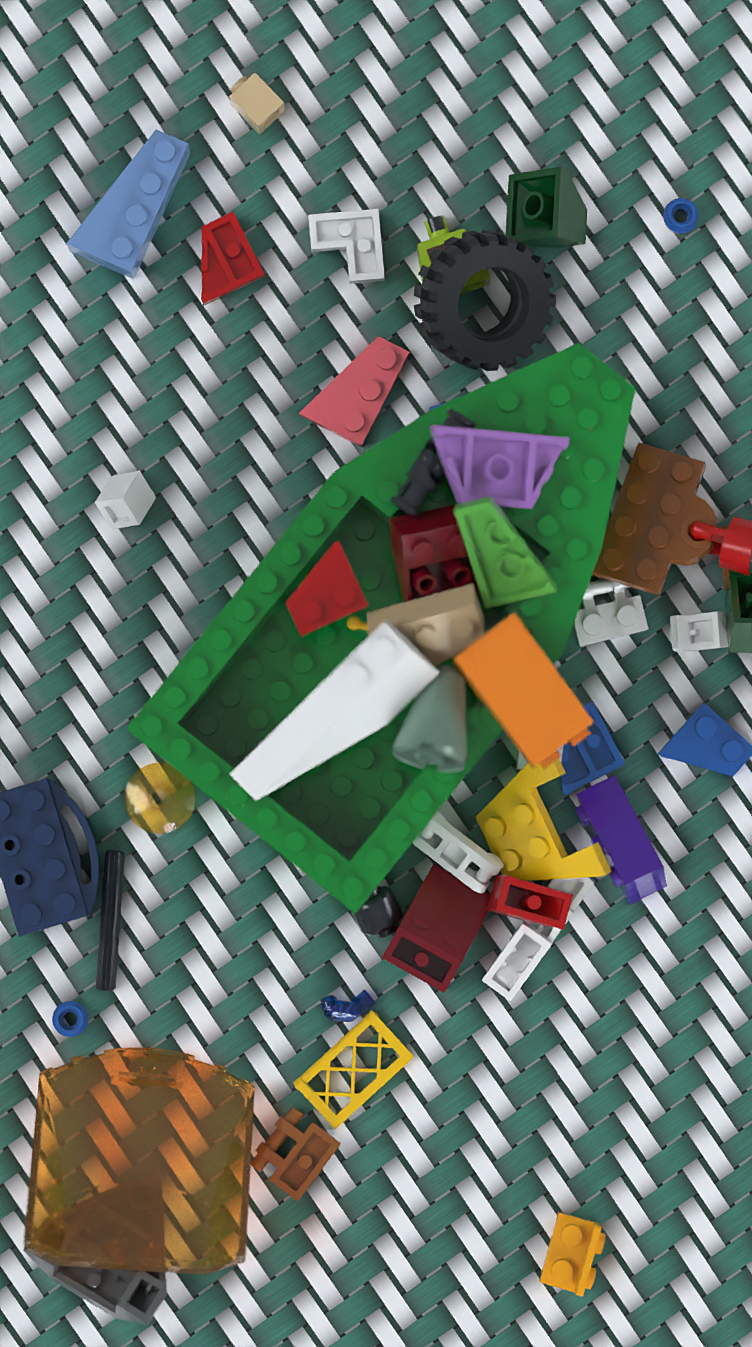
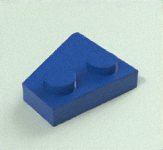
M593 701L583 706L593 720V723L587 727L591 734L574 747L569 741L563 746L561 764L566 774L561 775V791L564 796L625 765Z
M702 703L657 754L666 759H672L733 777L752 756V745L709 706Z

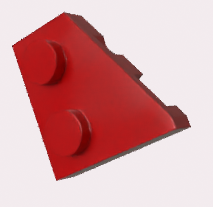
M233 211L202 226L201 300L204 306L265 276Z
M339 541L330 547L286 602L301 637L368 606Z

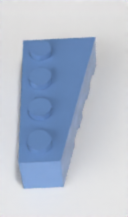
M156 129L66 243L69 251L131 279H135L191 153L189 144Z

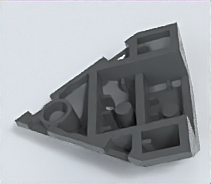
M162 1168L149 1173L147 1177L131 1184L130 1182L83 1201L77 1204L75 1208L56 1215L55 1213L44 1218L25 1245L23 1251L54 1282L110 1316L148 1325L167 1294Z

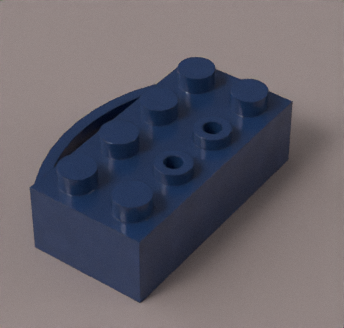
M48 778L0 792V876L19 937L92 915L99 891L100 858L91 825L77 802L62 787ZM65 805L69 806L77 817L88 842L91 857V881L89 884H83L81 881V859L78 844L68 822L61 814V808Z

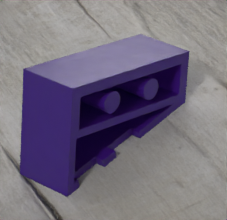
M613 775L577 793L579 806L575 807L577 816L583 827L590 826L594 837L590 838L592 844L599 843L612 871L608 874L616 888L620 886L628 904L631 905L667 887L664 866L616 776Z

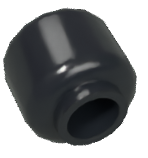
M380 885L376 887L356 913L351 911L360 931L365 935H377L378 938H384L397 930L396 924L402 918V909L393 891L387 886Z

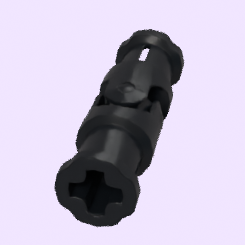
M451 408L448 409L446 413L448 417L442 424L445 427L474 429L476 427L474 422ZM432 435L416 461L406 474L408 479L397 496H393L390 499L393 505L414 518L418 517V509L429 492L436 490L446 473L441 458L436 456L439 453Z

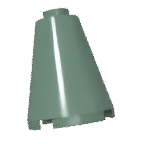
M439 665L437 669L440 673L418 693L394 742L393 751L396 758L418 768L424 769L425 764L428 763L436 764V771L457 772L464 769L466 762L465 678L459 674L457 668Z

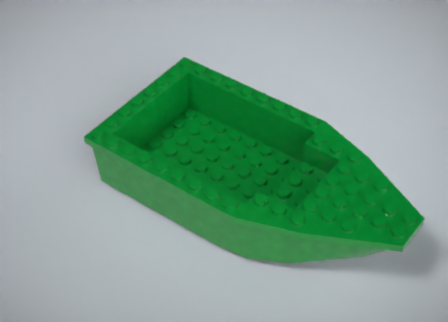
M577 343L428 411L333 472L126 730L352 912L356 913L503 730L466 680V762L464 769L461 771L438 772L436 771V764L428 763L422 769L404 763L394 756V742L417 697L416 695L385 726L258 800H255L230 774L369 637L366 630L359 628L357 630L349 629L347 626L349 617L357 616L361 622L367 623L368 612L403 603L392 552L389 518L407 515V513L393 505L390 499L393 496H397L408 479L406 475L408 470L416 461L432 435L430 432L431 426H442L448 417L446 413L450 408L476 424L474 429L569 438L567 448L562 449L552 466L554 470L548 481L541 486L540 495L532 509L499 506L557 584V591L486 609L478 586L479 604L483 613L485 634L515 613L554 666L563 655L602 549L636 388L584 346ZM446 473L436 490L429 492L418 512L460 504L456 501ZM339 541L368 606L301 637L286 602L330 547ZM462 651L458 652L457 654L450 657L449 659H447L439 665H447L456 668L452 663L453 659Z

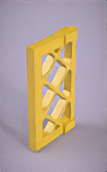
M371 1010L307 1071L298 1077L293 1084L331 1126L336 1129L414 1056L381 1021L379 1015ZM370 1025L378 1032V1043L356 1042L357 1037ZM382 1037L388 1044L382 1043ZM347 1046H353L352 1067L330 1066V1062ZM356 1046L378 1047L377 1068H355ZM381 1047L393 1048L399 1055L386 1069H380ZM321 1070H326L325 1092L314 1091L308 1084ZM330 1071H351V1093L329 1092ZM355 1072L377 1073L376 1078L360 1093H354ZM320 1096H325V1102L321 1099ZM329 1096L350 1097V1102L337 1114L328 1106Z

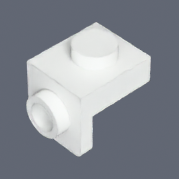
M717 611L670 617V639L673 651H700L728 647L725 612Z

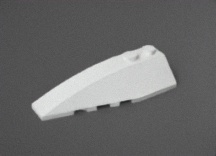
M387 619L230 775L255 800H258L388 724L440 671Z

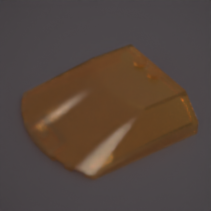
M129 1047L104 1050V1054L86 1058H83V1055L73 1057L70 1063L55 1069L50 1067L39 1073L24 1231V1249L57 1265L69 1267L210 1274L245 1262L255 1086L245 1079L241 1081L227 1073L226 1068L215 1063L212 1066L195 1060V1056L191 1054L157 1048Z

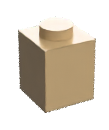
M256 73L249 78L243 76L230 90L232 92L229 96L231 105L259 135L285 111L284 102Z

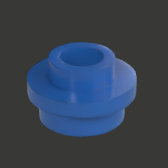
M677 198L669 202L663 213L666 227L677 234L691 231L696 226L699 218L698 209L695 204L685 198ZM677 211H682L686 214L687 220L685 222H678L675 220L674 214Z
M63 1002L54 1010L52 1016L53 1026L63 1036H77L87 1027L88 1013L84 1006L78 1002ZM67 1012L76 1014L77 1022L75 1025L70 1026L65 1023L64 1016Z

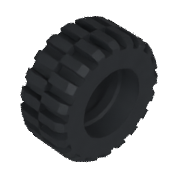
M472 230L463 232L461 239L451 237L444 241L446 249L441 251L435 248L429 255L433 261L429 267L422 265L418 274L424 277L422 285H415L414 296L420 298V304L414 305L415 316L422 319L419 328L422 334L430 339L429 344L436 351L444 354L445 357L474 370L482 368L485 371H497L499 365L505 368L517 365L516 357L518 356L527 359L534 353L531 346L535 342L540 345L547 337L542 333L545 325L552 326L555 317L549 314L550 306H556V295L549 292V288L555 284L552 275L544 272L547 265L542 257L535 255L534 249L527 244L494 231L482 230L481 233ZM490 267L499 269L506 275L511 288V301L504 318L492 329L481 333L471 332L463 326L459 317L458 300L461 290L467 280L478 271Z

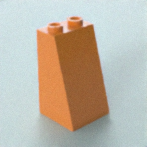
M515 613L511 614L453 659V665L459 670V673L465 678L466 682L532 768L540 763L543 769H545L562 756L558 752L560 747L568 741L574 747L591 734L587 727L593 723V720Z

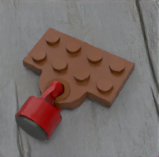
M638 442L606 529L602 549L592 575L660 596L671 563L683 566L697 564L699 560L710 554L719 557V567L750 576L752 573V521L734 516L727 530L718 528L714 510L705 500L696 496L706 468L705 462Z

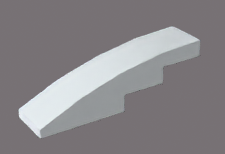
M593 878L552 879L548 884V888L573 895L566 923L595 883ZM522 921L481 981L511 1001L548 951L561 929Z

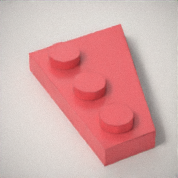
M378 336L299 412V416L362 447L410 352Z

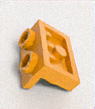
M558 1211L539 1282L574 1292L575 1295L582 1297L585 1288L591 1290L596 1274V1269L591 1267L594 1254H601L606 1234L601 1233L602 1226L600 1223Z

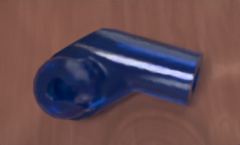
M364 989L350 1002L338 1000L335 995H328L321 1001L320 1006L324 1011V1016L331 1021L353 1022L376 1002Z

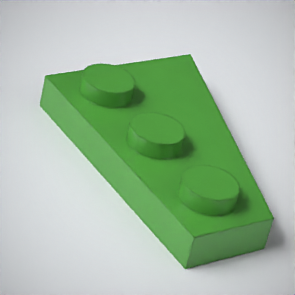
M491 496L455 505L454 512L486 609L557 591V584Z

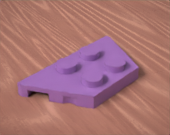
M431 426L430 429L457 503L491 496L498 506L532 509L540 495L541 486L548 481L554 470L552 466L562 449H566L569 444V438L445 426Z

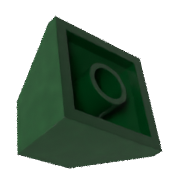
M554 167L509 175L506 236L517 239V241L528 246L561 248L586 244L587 208L565 167Z

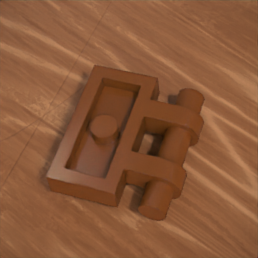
M292 1106L285 1117L280 1116L275 1123L277 1128L265 1143L261 1142L256 1148L257 1154L250 1162V1165L257 1171L262 1172L268 1162L273 1164L277 1169L269 1180L296 1201H299L340 1146L341 1142L313 1121L305 1132L301 1131L296 1125L304 1114ZM290 1136L296 1141V1144L288 1155L283 1158L276 1151L285 1139Z

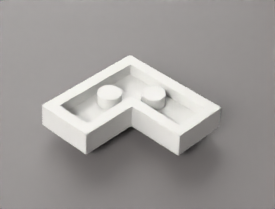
M379 209L308 215L311 252L347 249L350 284L385 281Z

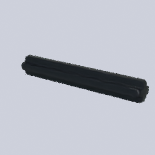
M107 850L105 852L96 989L100 991H113L116 988L125 853L121 850Z

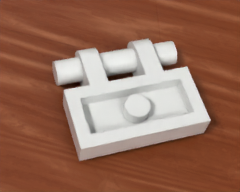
M606 579L589 581L582 600L584 609L578 611L574 622L579 647L647 631L649 628L640 595L626 598L624 588L629 586ZM612 591L614 602L595 606L593 596Z

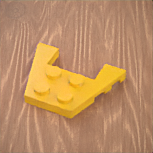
M559 758L545 769H543L540 763L534 768L527 763L476 816L492 854L499 857L504 864L500 870L502 875L524 881L602 877L612 872L598 842L567 855L537 787L566 774Z

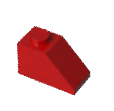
M498 875L494 881L487 910L515 919L564 930L573 895L507 875Z

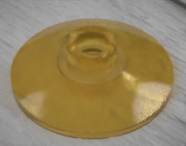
M153 763L140 768L130 778L125 789V807L131 820L141 829L156 834L169 833L183 826L190 818L195 806V790L192 782L170 764ZM157 791L164 792L166 796L165 802L161 805H156L152 800L153 794Z

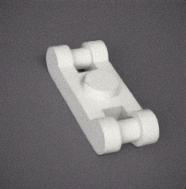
M438 811L412 842L417 848L478 893H484L491 883L489 879L492 875H498L504 866L499 857L492 853H487L450 825L446 818ZM435 833L443 839L440 844L434 840L433 835ZM471 862H474L480 869L474 871L469 865Z

